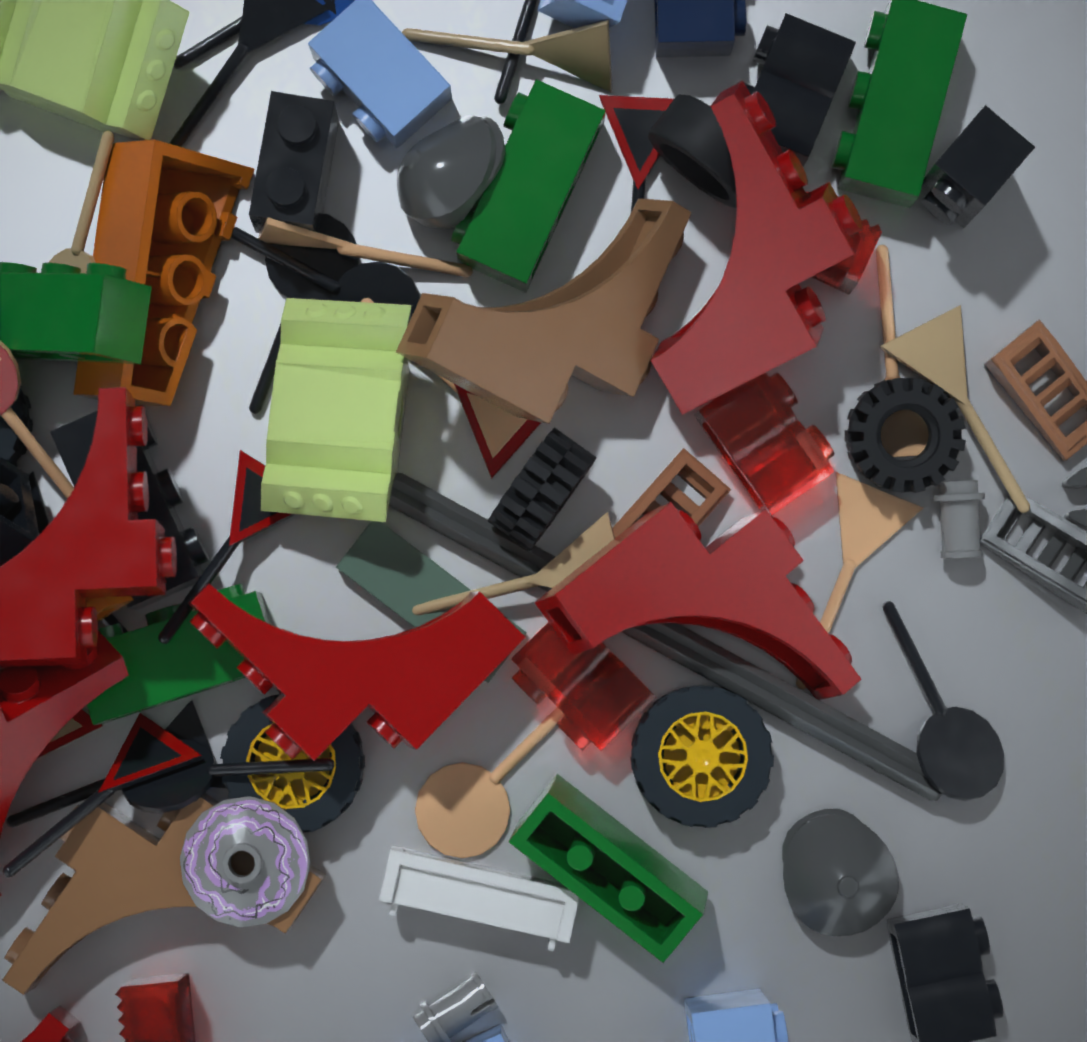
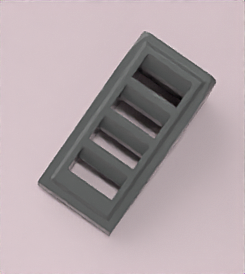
M1009 495L981 536L980 544L1087 614V581L1083 587L1073 582L1087 561V531L1025 495L1030 504V510L1024 514L1033 520L1016 546H1013L1005 540L1023 513L1019 512ZM1046 528L1054 533V535L1036 560L1028 555V553ZM1066 543H1069L1076 550L1062 571L1058 573L1051 569V566Z

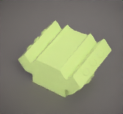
M0 0V90H3L9 97L102 132L111 131L131 139L151 140L190 11L170 0Z
M286 298L281 318V341L275 365L266 439V465L261 482V511L386 522L393 480L396 473H398L410 372L408 359L396 353V350L410 322L411 305Z

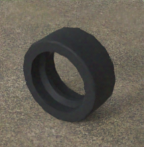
M677 95L650 129L648 134L649 141L663 159L689 182L715 200L729 207L737 208L736 183L730 152L711 106L690 95Z

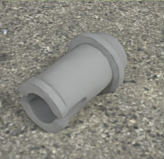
M978 480L941 482L939 484L940 494L933 495V501H940L941 558L982 557V550H980L978 500L985 499V493H978Z
M475 972L471 975V978L431 1005H428L426 1001L422 1002L420 1006L423 1010L414 1015L413 1019L428 1042H452L450 1039L452 1036L492 1009L494 1011L499 1006Z

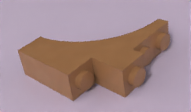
M638 198L628 220L613 242L598 259L562 287L523 303L502 307H477L463 303L454 297L422 293L396 353L516 417L550 424L554 413L562 406L567 397L568 381L571 375L600 391L634 397L639 385L644 382L652 366L650 360L659 342L657 337L641 329L645 317L651 313L657 303L658 288L671 259L676 256L683 244V231L692 212L674 201Z
M204 793L197 801L179 810L164 812L157 824V827L165 832L161 839L108 803L103 802L59 838L64 843L55 857L76 872L72 878L65 873L58 877L41 903L42 906L49 910L36 931L27 926L13 942L4 957L5 960L13 965L2 981L24 995L39 984L49 969L69 949L97 929L124 917L150 910L172 907H197L183 884L180 855L188 830L202 812L219 802L207 793ZM237 851L232 856L231 867L239 875H249L254 870L255 861L250 853ZM311 865L302 894L289 911L267 924L276 927L286 934L314 895L326 874Z

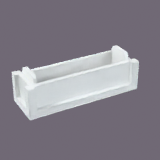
M393 846L389 852L379 901L392 903L389 915L393 916L397 915L399 905L546 937L549 938L547 950L554 951L556 940L570 943L579 897L558 882Z

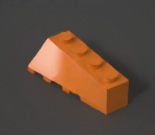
M155 139L113 143L103 179L93 258L96 263L127 269L126 280L152 287L141 364L78 362L73 395L98 399L99 388L126 387L136 400V405L171 406L197 333V329L192 324L200 300L210 297L217 277L211 273L212 266L221 241L230 240L238 218L232 214V210L239 191L248 189L255 170L254 168Z

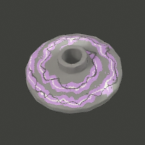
M252 796L225 799L202 812L186 833L180 855L183 884L195 905L215 921L240 928L267 924L289 911L305 889L311 866L308 841L296 819L275 802ZM246 851L253 856L255 867L251 874L243 876L234 872L231 867V859L235 852Z

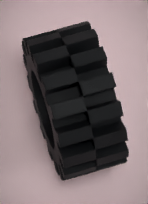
M895 378L874 384L871 390L864 391L857 398L859 402L854 409H850L847 419L850 421L848 430H844L845 441L849 444L850 451L847 453L851 462L856 464L859 469L858 472L865 479L875 483L876 486L890 491L917 493L926 491L925 488L931 485L937 486L946 480L943 476L948 471L955 470L959 464V461L956 460L959 451H964L966 440H962L961 430L966 429L964 418L958 416L956 409L959 406L955 400L948 398L943 393L944 389L938 385L927 383L925 380L918 378ZM900 410H911L919 414L928 427L929 435L926 447L918 456L909 460H898L886 452L881 442V429L885 420L891 414Z
M554 427L511 483L510 488L499 501L488 522L528 551L532 550L574 493L597 457Z

